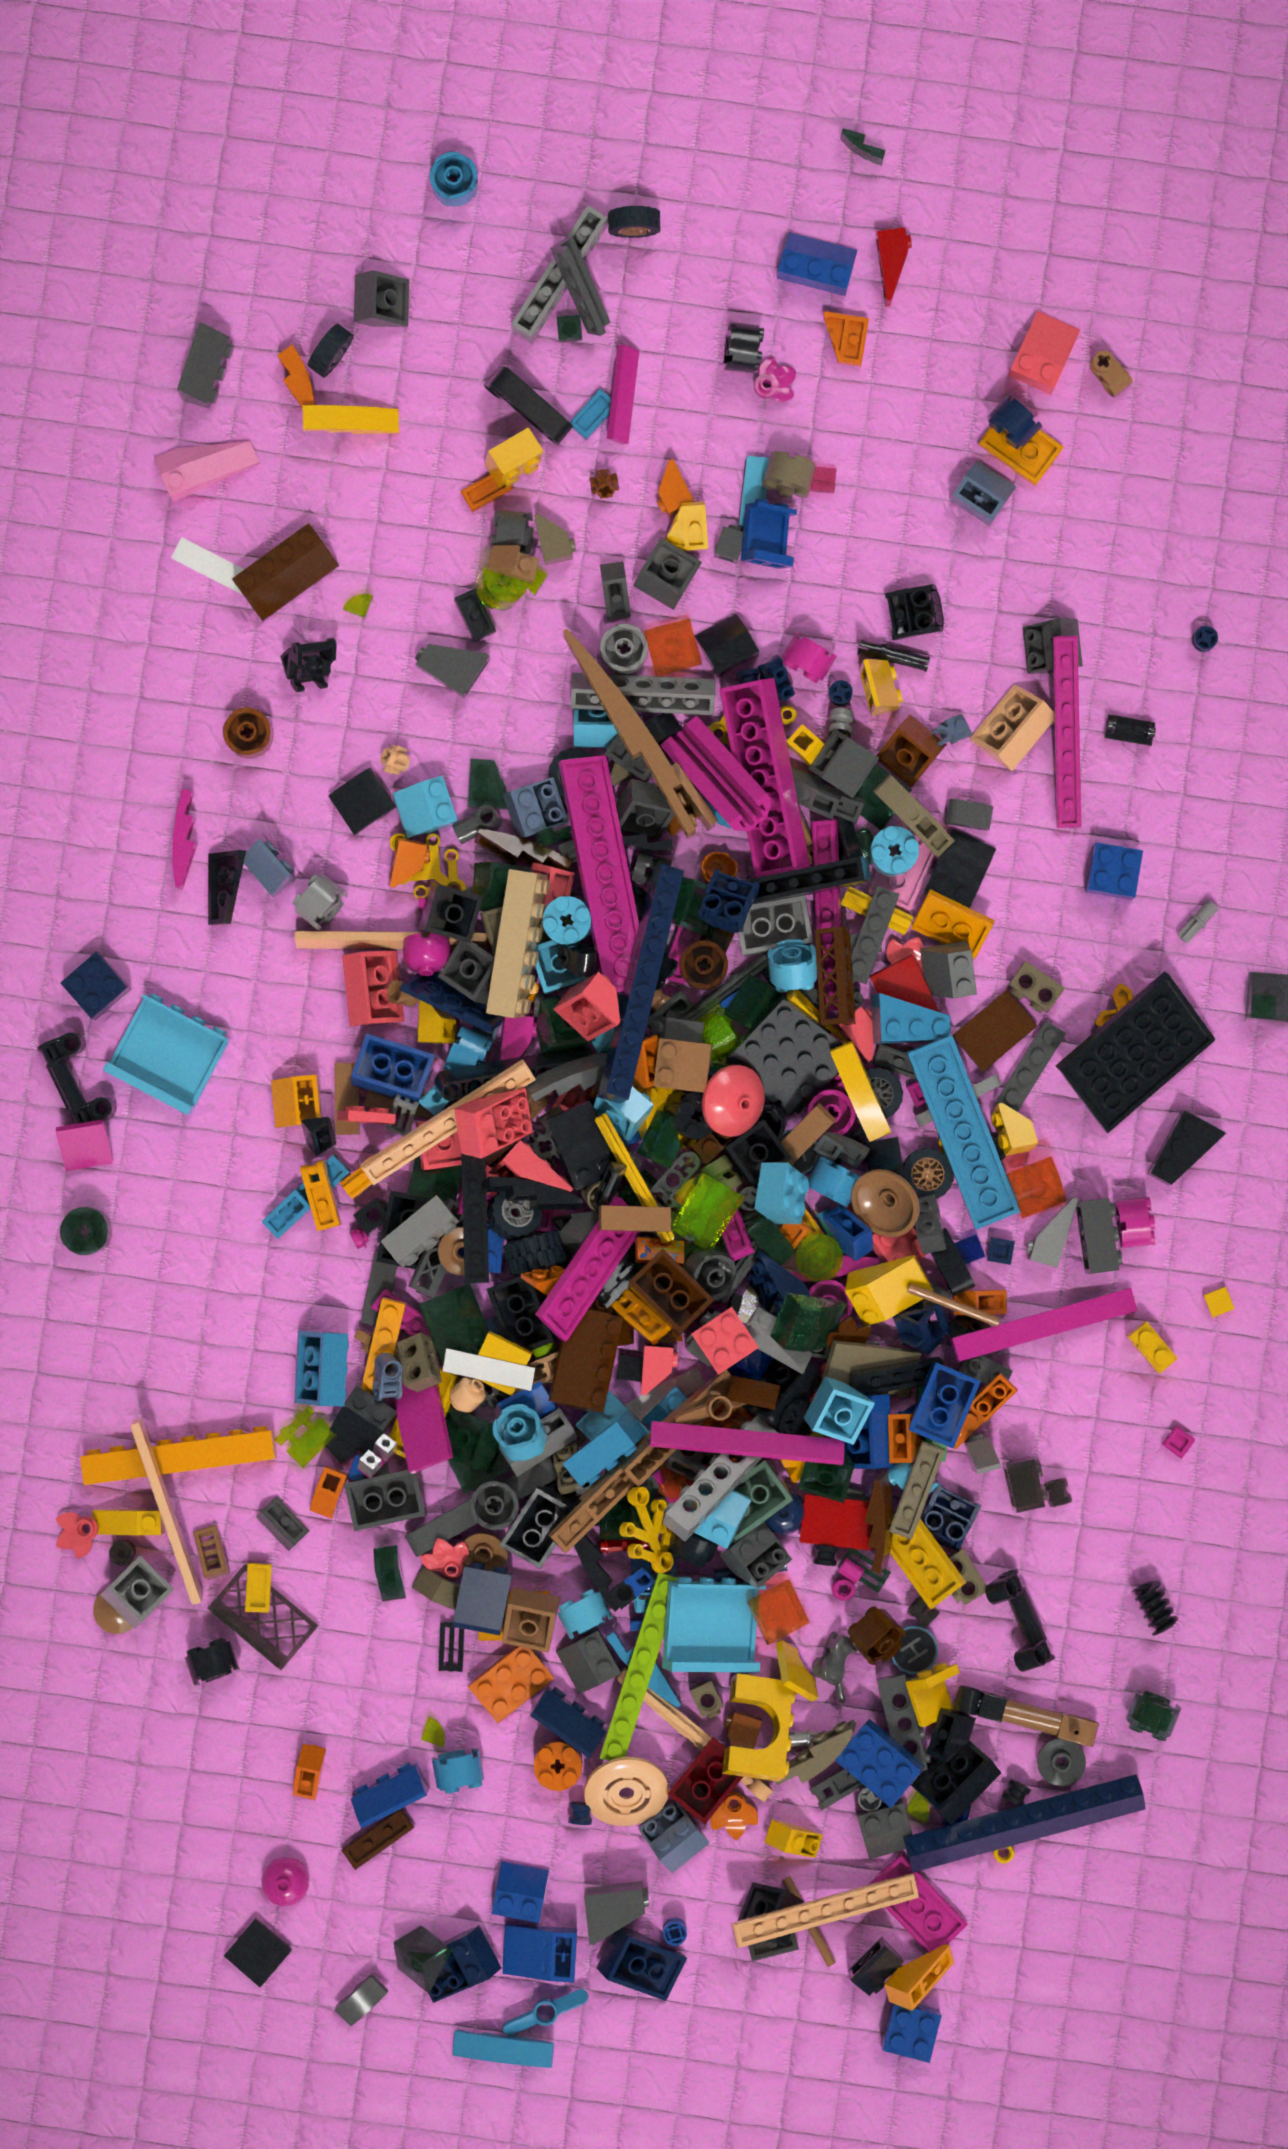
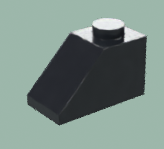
M662 713L644 723L658 745L662 744L670 736L673 737L683 730L672 713Z
M941 1708L926 1754L948 1762L969 1742L976 1718L957 1710Z

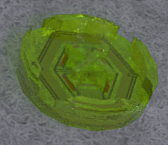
M812 1234L804 1238L798 1245L795 1260L803 1276L809 1280L820 1282L835 1277L841 1270L843 1253L839 1243L831 1236Z

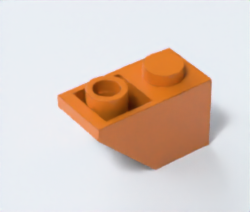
M329 1465L325 1466L315 1489L309 1510L332 1519L349 1473Z

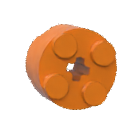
M551 1739L543 1744L536 1753L534 1760L535 1776L539 1783L549 1790H566L575 1785L581 1775L582 1755L563 1739ZM557 1759L560 1760L561 1764H565V1766H561V1770H556V1766H552Z

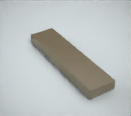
M922 1440L889 1527V1532L912 1540L945 1448Z

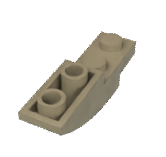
M889 774L873 791L935 856L939 857L955 841L892 775Z
M854 1720L847 1723L842 1721L835 1725L833 1730L827 1733L821 1731L814 1735L809 1749L801 1751L797 1754L796 1758L788 1761V1774L781 1781H774L776 1785L797 1775L801 1782L804 1783L824 1771L835 1761L849 1743L854 1733L856 1722Z

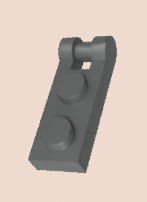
M843 1768L814 1784L809 1790L812 1795L817 1797L819 1801L817 1804L823 1810L864 1785ZM830 1786L834 1794L827 1797L824 1789Z

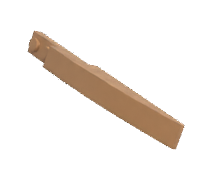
M565 629L563 637L631 759L634 760L640 756L642 757L687 839L696 834L695 827L698 826L697 821L692 813L687 814L683 806L686 805V802L681 793H675V791L681 788V782L661 748L606 672L570 631Z
M727 1369L719 1375L716 1374L661 1422L674 1423V1417L678 1413L703 1405L705 1399L710 1395H728L733 1376ZM721 1399L713 1402L711 1406L712 1413L723 1404ZM708 1418L690 1425L701 1426ZM649 1432L635 1444L637 1449L628 1457L622 1456L615 1467L606 1471L579 1498L581 1502L548 1536L562 1552L567 1553L634 1486L639 1487L677 1449L650 1447Z

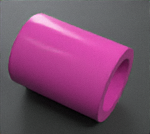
M845 1558L837 1572L856 1584L865 1569Z

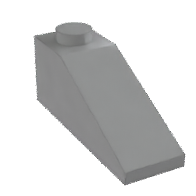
M1070 1198L1034 1236V1240H1029L1025 1252L1029 1254L1028 1260L1058 1268L1078 1202L1077 1198Z
M758 1307L745 1326L758 1345V1349L803 1374L812 1353L779 1318Z
M979 1433L968 1437L969 1441L964 1442L971 1469L975 1473L981 1474L1001 1468L1000 1461L988 1436L983 1437V1434Z

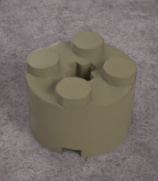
M771 452L762 487L779 490L778 494L786 498H792L793 494L807 498L816 464L799 455H796V458L789 457L788 452Z

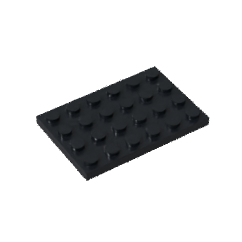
M1164 971L1055 1066L1103 1130L1109 1133L1216 1039L1170 975Z

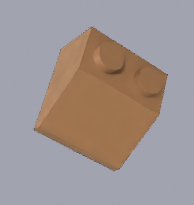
M659 1038L653 1086L704 1093L708 1083L712 1045Z
M513 1587L507 1607L502 1643L549 1653L560 1597Z

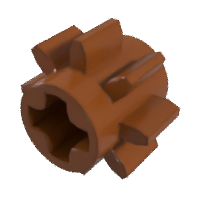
M609 469L596 470L594 477L589 478L592 494L597 493L600 499L613 497L614 491L619 490L617 474H611Z

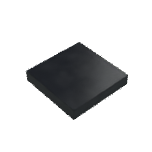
M255 1918L225 1953L224 1957L257 1986L261 1987L289 1955L292 1948Z

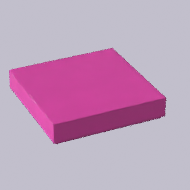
M103 1119L56 1127V1135L66 1171L113 1163V1155Z

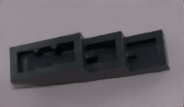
M489 1176L482 1182V1192H506V1201H529L530 1210L577 1209L583 1204V1199L576 1195L535 1181Z
M584 1535L574 1545L575 1550L596 1589L614 1612H616L619 1606L608 1593L610 1589L607 1587L613 1581V1578L598 1563L604 1557V1554Z

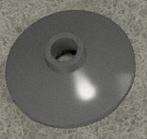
M1057 1738L1047 1742L1041 1748L1038 1754L1037 1765L1040 1774L1047 1782L1056 1786H1068L1075 1783L1083 1775L1086 1767V1758L1082 1748L1077 1743ZM1063 1756L1065 1757V1762L1060 1764L1056 1761L1057 1758Z

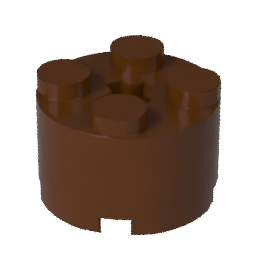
M695 942L688 946L681 956V976L694 989H713L724 980L727 974V956L722 948L714 942ZM702 960H707V964L711 966V968H706L705 972L700 971L701 968L697 966V963H702Z
M876 1606L869 1608L865 1616L857 1623L852 1624L848 1629L851 1644L871 1665H877L875 1661L881 1660L885 1662L892 1658L903 1645L900 1641L902 1635L906 1637V1632L885 1609H878Z

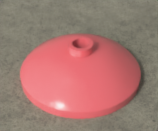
M742 1065L726 1066L711 1077L703 1093L702 1111L705 1121L713 1131L724 1136L733 1137L747 1132L755 1125L762 1113L765 1101L764 1087L760 1077L752 1069Z

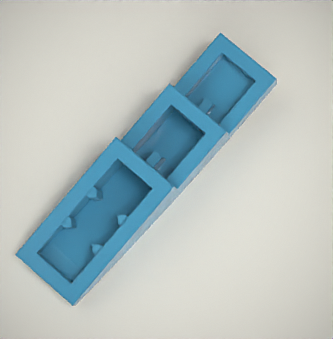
M336 1154L326 1161L328 1176L333 1189L351 1170ZM318 1174L312 1175L313 1182L320 1181ZM304 1183L287 1196L261 1221L277 1239L311 1210Z
M613 1630L606 1635V1638L621 1660L629 1666L635 1646L626 1650L617 1633ZM655 1662L648 1687L675 1707L681 1706V1701L659 1665Z
M456 2030L454 2033L452 2055L497 2063L551 2068L555 2043L515 2035L503 2036L487 2032L480 2034Z

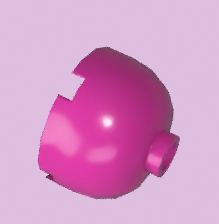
M421 933L407 936L403 940V958L406 964L422 976L433 975L434 972L444 968L450 957V940L442 935L429 933V937L421 938Z
M279 1857L271 1861L265 1868L261 1878L265 1897L273 1904L279 1906H291L300 1902L308 1891L310 1875L306 1866L300 1860L290 1857Z

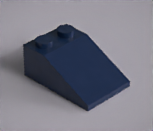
M622 1927L613 1933L596 1968L608 1981L666 2001L687 1957L639 1932Z

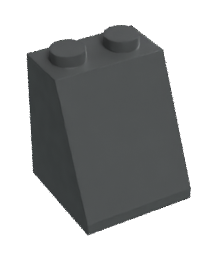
M642 1881L585 1888L584 1900L589 1944L594 1945L645 1914V1907L649 1906L648 1887L643 1888Z

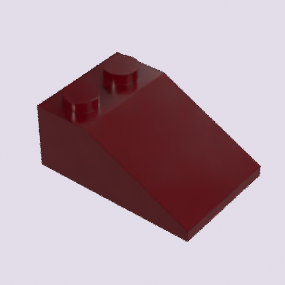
M714 1737L706 1743L670 1785L667 1792L672 1799L704 1825L743 1778L742 1776L722 1774L724 1749L726 1747Z

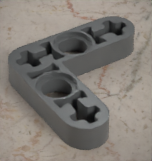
M689 1151L682 1153L649 1190L655 1194L660 1192L662 1194L660 1198L664 1203H667L668 1199L672 1202L666 1207H677L681 1211L680 1219L671 1221V1227L686 1240L696 1241L703 1235L702 1224L673 1198L700 1165L697 1154ZM692 1156L694 1158L692 1162L694 1167H687L683 1171L687 1173L684 1178L681 1172L675 1170L674 1167L678 1165L681 1168L685 1164L683 1158H690ZM670 1173H675L679 1177V1183L676 1187H670L666 1183V1177ZM686 1215L689 1217L686 1223L690 1226L697 1225L696 1231L698 1234L696 1236H688V1229L684 1225L681 1226V1229L677 1227V1225L684 1221Z

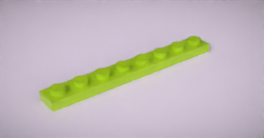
M658 1573L600 1754L601 1759L610 1761L626 1757L664 1637L668 1581H677V1577L665 1573Z

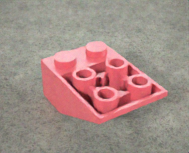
M526 1088L471 1100L454 1109L461 1154L482 1159L533 1133Z
M521 1140L508 1150L488 1172L492 1177H510L535 1181L569 1193L573 1190L565 1177L558 1175L552 1170L551 1165L546 1160L540 1159L534 1153L533 1148Z

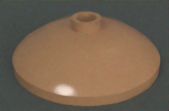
M883 1169L871 1170L863 1174L853 1186L851 1201L854 1212L858 1219L867 1225L872 1232L885 1237H898L906 1234L916 1224L920 1212L919 1200L912 1186L900 1175Z

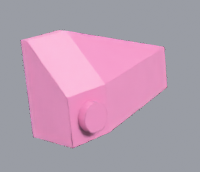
M250 441L175 448L154 458L173 502L260 463Z

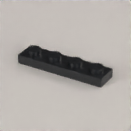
M938 1356L850 1371V1386L863 1395L922 1386L932 1361L943 1365V1360Z

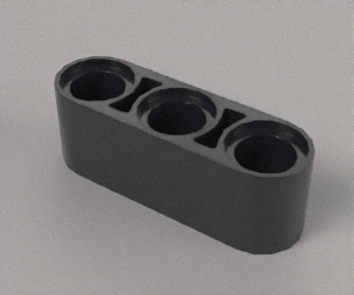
M945 1227L943 1231L946 1250L933 1252L931 1255L954 1297L975 1287V1283Z

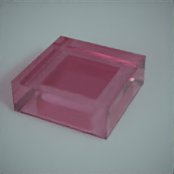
M815 467L811 492L834 494L837 469Z

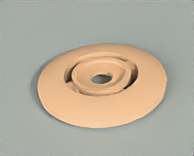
M637 1757L612 1759L597 1767L588 1777L584 1787L585 1803L590 1807V1812L602 1822L615 1826L637 1825L653 1818L664 1807L668 1798V1781L663 1771L648 1760ZM628 1787L633 1789L634 1792L629 1797H623L619 1794L620 1790Z

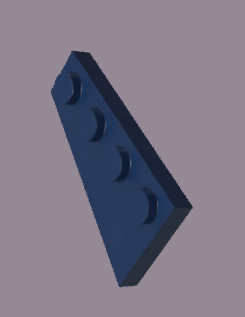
M435 972L430 976H422L417 973L401 985L400 991L488 1033L499 1027L504 1019L503 1016L486 1013V1005L474 1002L438 977L439 975Z

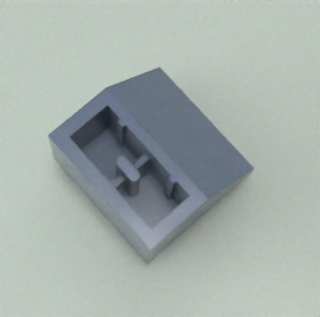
M976 461L953 493L950 501L990 527L1016 489V486L979 461Z
M554 777L502 794L517 837L524 838L569 822Z
M259 838L246 852L244 864L274 898L295 880L291 875L295 871L284 859L278 860L276 856L279 852L268 840L264 843Z
M674 1799L662 1808L657 1815L638 1828L659 1861L671 1873H674L710 1843L688 1812Z

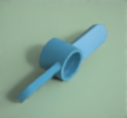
M579 1989L555 2000L547 1997L541 1998L536 2002L534 2010L506 2021L502 2026L503 2032L506 2035H513L536 2024L543 2026L551 2025L555 2022L558 2015L587 2003L589 1995L584 1989ZM542 2004H549L554 2008L555 2013L550 2019H542L537 2014V2008Z

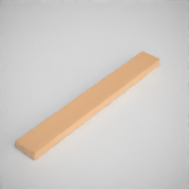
M295 931L296 948L403 950V940L407 936L421 933V938L429 937V933L432 932ZM473 933L471 941L482 949L487 950L486 933ZM446 937L450 940L451 950H454L460 940Z
M520 1060L360 1164L361 1168L374 1186L457 1132L455 1108L471 1100L524 1088L536 1080L524 1060Z
M142 1417L134 1419L130 1427L191 1604L201 1603L203 1594Z
M905 1874L733 1922L731 1926L735 1945L737 1948L745 1947L919 1898L914 1874Z

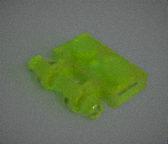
M309 1405L303 1411H299L295 1415L296 1418L287 1427L284 1426L280 1430V1434L274 1439L280 1446L287 1440L293 1444L286 1452L302 1468L336 1436L329 1431L331 1426L322 1417L315 1423L309 1419L315 1413ZM302 1425H305L308 1430L298 1439L294 1433Z

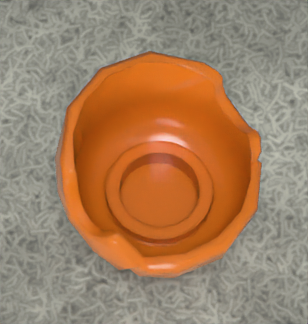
M711 852L702 860L700 873L706 883H709L715 869L735 877L738 873V863L727 852Z

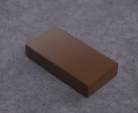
M733 1376L728 1399L775 1410L780 1385Z

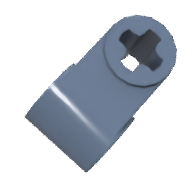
M387 1352L381 1353L377 1356L374 1363V1399L376 1401L391 1397L401 1399L402 1365L392 1354ZM392 1363V1366L385 1370L386 1366Z

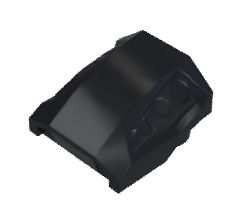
M930 584L885 593L893 627L892 640H902L924 634L943 632L944 616L941 598L936 585Z

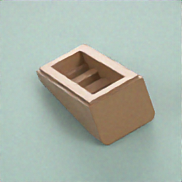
M217 1525L193 1531L204 1578L211 1580L230 1574ZM206 1536H214V1539L202 1542L201 1538ZM216 1545V1548L208 1551L204 1550V1547ZM218 1554L219 1558L207 1561V1557ZM221 1565L220 1568L210 1570V1566Z

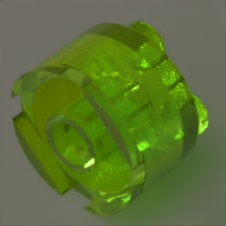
M486 564L478 575L476 583V593L479 600L486 607L499 609V611H505L514 607L526 592L529 582L486 569Z
M716 1007L696 1022L704 1023L702 1040L706 1044L712 1045L711 1060L722 1062L737 1044L736 1040L740 1037L725 1015L720 1016L718 1014L721 1009Z

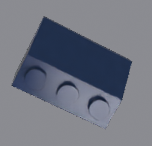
M548 1686L531 1709L530 1716L583 1755L590 1758L607 1731V1728L604 1727L605 1722L596 1715H593V1717L587 1715L584 1712L586 1708L574 1700L571 1703L565 1699L566 1694L559 1688L554 1687L552 1689Z

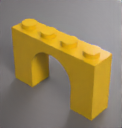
M738 1673L732 1677L729 1701L756 1705L764 1709L772 1720L774 1731L771 1742L764 1749H749L729 1746L724 1749L722 1774L777 1782L787 1776L789 1762L786 1761L787 1752L791 1748V1737H788L789 1728L792 1727L794 1715L791 1713V1704L795 1702L796 1692L784 1686L781 1680Z

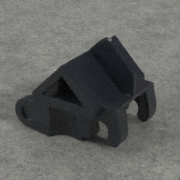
M333 637L320 642L293 643L291 648H288L280 655L286 678L290 679V684L296 692H303L305 690L301 683L311 681L316 683L320 689L328 688V683L325 682L324 676H329L331 664L336 660L337 645Z

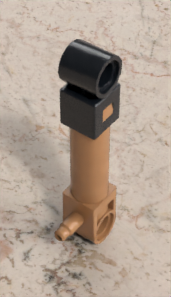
M959 1685L953 1708L966 1714L978 1715L979 1717L1000 1723L1003 1721L1090 1747L1094 1746L1099 1722L1087 1718L1047 1710L964 1685Z

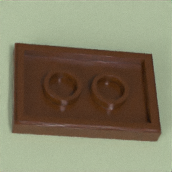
M1005 990L952 1036L981 1072H984L1034 1030L1037 1025L1009 991Z

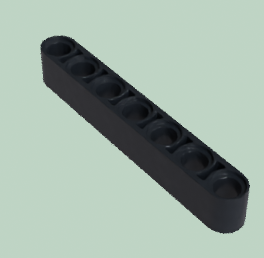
M578 1046L477 1064L475 1066L460 1067L439 1072L435 1077L434 1083L445 1100L454 1101L462 1099L522 1059L533 1076L536 1077L567 1062L594 1054L589 1047Z

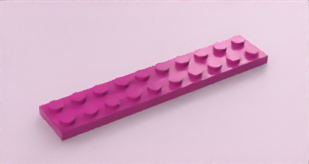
M602 755L561 760L558 764L585 904L591 914V935L594 950L597 951L598 971L610 979L611 984L616 987L617 994L623 993L639 928V921L607 757Z

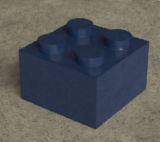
M97 951L60 982L87 1015L95 1021L131 990L127 983Z

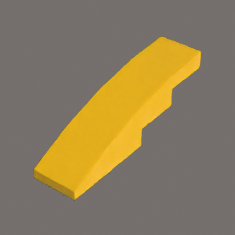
M302 405L303 431L399 434L398 409L365 406Z
M848 1042L830 1050L841 1080L869 1142L892 1133L881 1109V1104L871 1085V1080L853 1042Z

